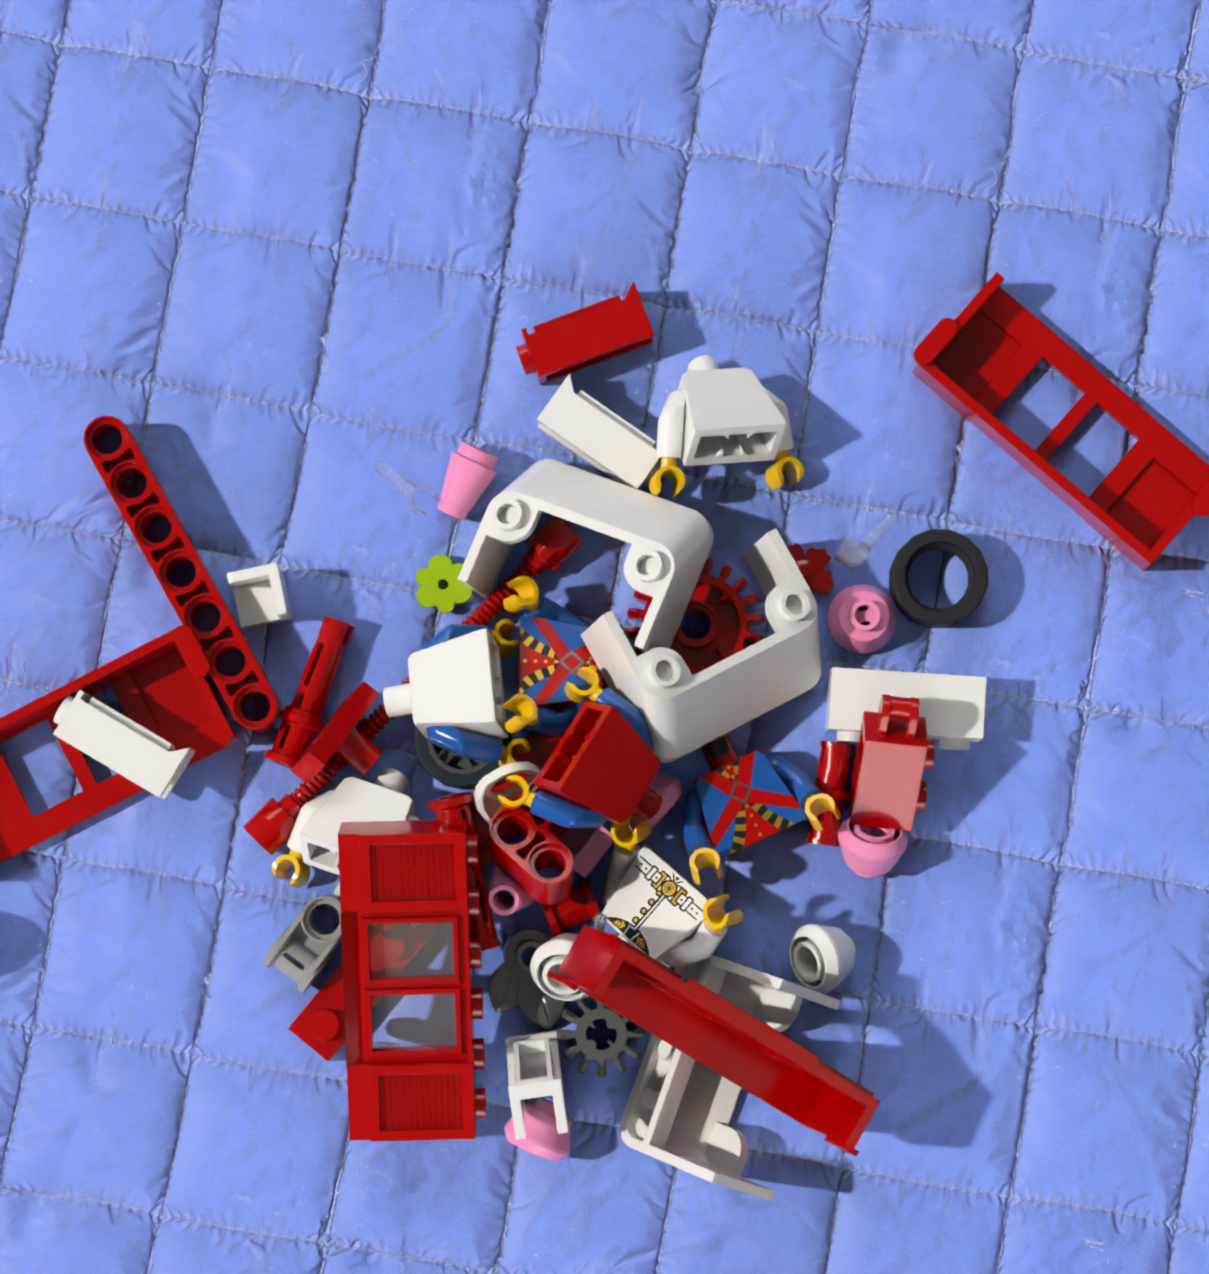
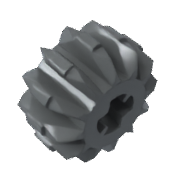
M587 998L577 1001V1004L585 1013L582 1017L568 1009H565L562 1013V1017L565 1020L577 1025L576 1030L561 1029L557 1032L558 1039L576 1038L577 1044L563 1051V1057L567 1060L582 1051L585 1056L577 1067V1071L581 1074L588 1070L592 1059L598 1060V1078H606L607 1067L605 1060L609 1059L613 1060L615 1068L619 1073L625 1072L627 1067L618 1054L623 1050L631 1057L639 1058L641 1051L637 1047L627 1044V1037L644 1038L646 1035L645 1029H627L626 1023L631 1022L623 1016L621 1017L609 1008H605V1005L596 1001L597 1008L591 1009ZM606 1019L607 1027L616 1029L615 1041L613 1042L608 1039L609 1047L596 1048L595 1039L587 1038L586 1030L588 1026L595 1028L594 1020Z

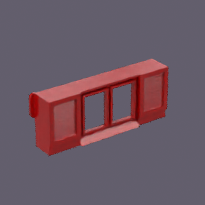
M996 272L955 320L951 318L940 320L918 345L913 353V358L917 364L912 373L1081 516L1088 525L1137 567L1144 570L1157 559L1194 515L1204 517L1209 514V465L1004 291L1000 286L1005 278ZM1042 358L1084 395L1034 451L992 414ZM1096 404L1138 441L1088 497L1046 460Z
M180 625L166 634L0 718V744L46 720L49 721L53 731H55L58 724L53 722L54 716L67 696L75 698L79 690H82L93 697L112 687L129 719L177 746L175 750L189 747L196 750L186 768L240 741L207 675L210 671L209 662L192 629L186 625ZM57 737L83 792L34 816L0 749V864L145 791V789L119 773L98 783L83 752Z
M586 925L581 929L557 973L549 971L546 975L566 988L582 991L803 1126L825 1135L824 1140L857 1157L859 1151L854 1148L880 1101L873 1098L874 1093L820 1061V1057L692 978L683 982L680 974L621 938Z

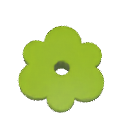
M438 554L433 556L428 563V568L419 569L415 575L416 582L420 585L416 593L418 603L424 608H434L437 606L438 610L444 614L452 612L455 603H466L472 596V589L458 580L463 564L456 563L453 565L451 559L446 555ZM442 581L448 583V587L444 590L439 588V583Z

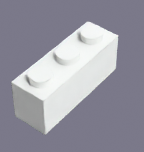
M832 667L828 671L825 732L837 733L836 742L858 744L863 712H878L882 694L905 698L915 697L919 698L920 702L919 717L926 718L928 739L939 740V749L970 750V742H979L984 737L987 677Z

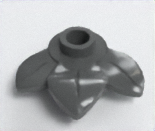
M525 928L510 936L503 951L504 962L491 974L488 993L495 1012H504L519 1004L523 1013L531 1022L542 1028L551 1029L559 1021L563 1013L565 1001L554 999L545 994L534 982L530 971V964L523 963L521 959L522 952L527 947L533 946L538 948L550 940L544 932L534 928Z

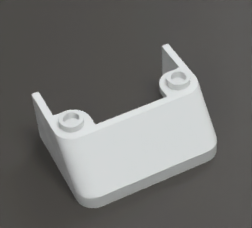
M543 459L534 463L492 499L458 576L459 581L480 596L490 598L489 594L494 593L514 543L527 539L533 533L541 513L545 512L632 544L624 562L625 578L628 584L637 592L653 598L633 646L642 653L657 647L670 649L714 541L712 526L702 514L691 508L554 459Z
M777 528L767 532L742 554L766 597L765 614L775 632L769 637L692 676L684 659L672 649L657 647L637 656L612 610L599 617L581 634L608 687L637 707L643 714L652 740L651 750L661 763L678 760L804 694L819 681L821 676V655L817 603Z
M714 955L708 959L674 969L676 973L682 976L681 980L683 982L692 978L778 1032H782L792 1025L799 1013L803 999L838 1010L841 1000ZM651 1034L622 1116L620 1132L623 1142L632 1149L708 1182L769 1201L773 1198L775 1191L741 1177L748 1159V1142L745 1135L741 1131L729 1127V1123L742 1088Z

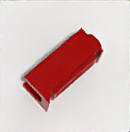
M633 282L624 300H621L619 295L533 326L534 333L529 335L526 328L521 329L524 344L517 346L516 350L525 374L535 373L539 385H543L565 377L569 373L573 374L653 344L652 337L654 333Z

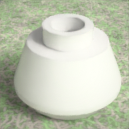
M807 924L800 927L792 939L789 949L790 963L796 977L804 986L819 993H828L834 990L853 970L856 948L852 939L837 927Z
M564 933L557 935L538 947L531 959L530 971L534 982L545 994L557 1000L578 1001L588 997L582 991L566 988L546 976L549 971L557 973L575 942L577 934Z

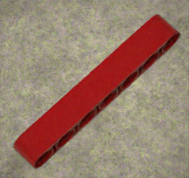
M113 416L95 418L84 431L83 442L85 448L183 625L192 629L209 662V673L232 715L240 725L252 732L262 733L271 730L280 720L279 715L282 710L280 699L134 435L121 420ZM109 431L120 432L122 444L119 449L111 454L100 453L98 450L100 437ZM135 474L145 476L147 485L143 494L136 498H126L123 496L122 485L129 476ZM159 518L169 520L171 532L168 538L159 543L148 541L146 536L148 525L153 520ZM183 562L194 564L196 576L192 583L185 587H175L172 585L170 577L176 565ZM207 606L218 608L221 614L218 626L209 632L197 630L195 617L198 611ZM232 650L242 652L245 656V667L242 672L233 677L222 675L219 668L222 656ZM257 694L264 695L270 702L268 715L263 720L257 722L249 721L244 714L246 701L251 696Z

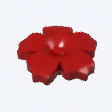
M798 543L787 546L814 597V591L827 595L834 586V583L831 580V571L822 570L831 559L827 555L824 548L815 549L810 547L805 555Z

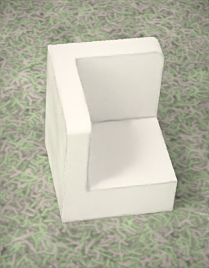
M277 562L227 573L228 583L233 588L239 621L243 630L293 619L283 570Z

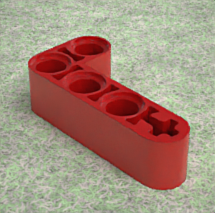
M535 777L528 784L529 790L537 793L540 788L533 784L536 779ZM522 790L511 801L519 800L523 795ZM526 805L513 809L503 806L493 816L489 826L490 853L495 864L527 894L541 904H559L566 900L572 892L574 860L570 850L559 840L570 828H564L531 814L530 807ZM509 834H517L525 838L521 843L514 845L501 841L503 837ZM552 867L560 870L562 874L556 878L549 879L540 876L538 872L544 868Z

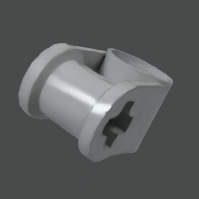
M324 895L309 901L291 926L276 940L261 962L267 968L274 966L297 983V991L301 994H304L329 962L330 955L341 942V918L337 929L333 933L320 931L314 922V914L322 904L333 906L340 916V899L335 895ZM288 954L295 958L297 961H299L301 964H303L304 967L300 965L298 962H296L294 959H292L290 956H288Z

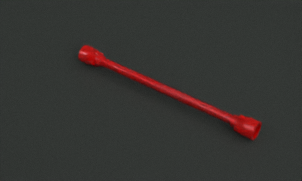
M553 516L526 543L531 550L523 557L522 566L518 565L517 570L512 571L513 575L509 574L508 580L504 579V584H499V589L495 588L494 594L490 593V598L486 597L484 599L485 603L481 602V607H476V612L472 611L471 617L467 616V621H462L461 624L487 625L486 622L490 623L491 617L495 618V613L499 614L501 612L500 608L504 609L503 600L511 595H518L516 590L507 586V582L523 575L533 579L532 576H541L548 568L555 572L583 544L582 540L559 517ZM409 676L406 677L407 681H402L401 684L410 683ZM384 702L383 705H378L379 709L373 710L374 714H369V719H364L365 723L359 724L360 728H355L370 741V738L374 739L376 737L375 734L380 733L379 729L383 730L385 728L384 724L388 725L390 723L389 720L394 719V717H388ZM334 753L327 764L307 784L305 782L304 784L300 783V788L294 789L295 793L286 794L279 802L272 797L243 826L244 829L269 854L273 855L289 839L303 805L309 802L310 799H314V794L318 795L320 793L319 790H323L325 788L324 785L329 784L328 780L332 781L334 779L333 776H337L339 774L338 771L343 770L342 766L346 767L348 765L347 761L337 753Z

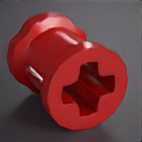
M588 878L581 880L580 887L572 889L568 898L561 903L554 905L542 904L554 937L562 934V931L590 920L595 924L603 922Z

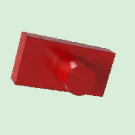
M363 681L343 701L291 769V772L307 784L327 764L333 754L337 753L364 775L377 761L383 751L354 727L379 693Z

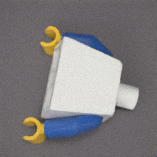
M502 619L496 623L493 630L488 625H447L423 645L422 650L414 652L408 657L410 683L385 687L383 689V702L388 717L393 718L412 714L415 726L425 738H428L432 744L462 757L495 764L499 761L500 767L516 762L512 757L511 751L526 754L531 749V746L525 739H515L507 746L503 745L501 740L508 738V731L505 728V723L507 722L506 709H502L505 699L500 658L506 659L511 657L520 645L518 640L507 641L501 636L506 637L513 633L516 627L514 622L510 619Z

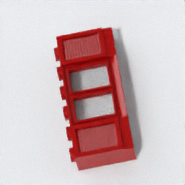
M467 819L342 822L338 832L350 1140L377 1142L475 1139L477 1120L486 1119V1088H476L475 1070L485 1069L484 1038H474V1019H483V989L473 988L472 969L482 968L481 937H471L470 919L480 918L479 886H469V867L478 866V835H468Z

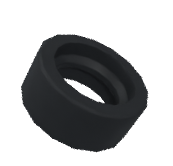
M930 529L913 536L897 552L889 570V591L895 606L908 620L926 628H947L964 621L981 604L988 588V567L981 550L968 537L948 529ZM931 549H944L955 554L964 563L968 573V586L964 596L956 604L947 608H930L921 604L913 596L908 584V572L913 561L921 553Z

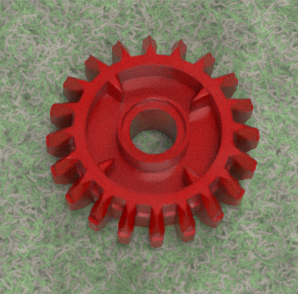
M709 558L705 562L683 616L684 618L692 613L704 616L709 623V633L702 639L693 640L687 638L679 626L670 649L677 652L684 659L692 676L745 649L746 643L753 645L763 640V635L750 632L749 626L763 624L764 615L759 613L748 615L746 609L755 606L759 602L758 596L753 594L743 599L740 598L738 594L745 589L748 581L742 577L731 587L726 583L732 571V568L728 565H724L718 577L710 575L713 560ZM635 591L634 598L645 605V609L629 608L627 618L643 623L653 598ZM641 627L627 629V639L635 640ZM636 647L633 649L637 656L643 654Z

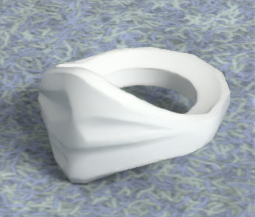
M529 761L513 762L495 769L478 782L474 791V803L479 813L489 825L493 816L503 807L497 796L501 795L511 800L522 790L518 784L506 789L504 792H491V788L507 776L522 773L527 774L525 781L529 784L540 773L539 767Z

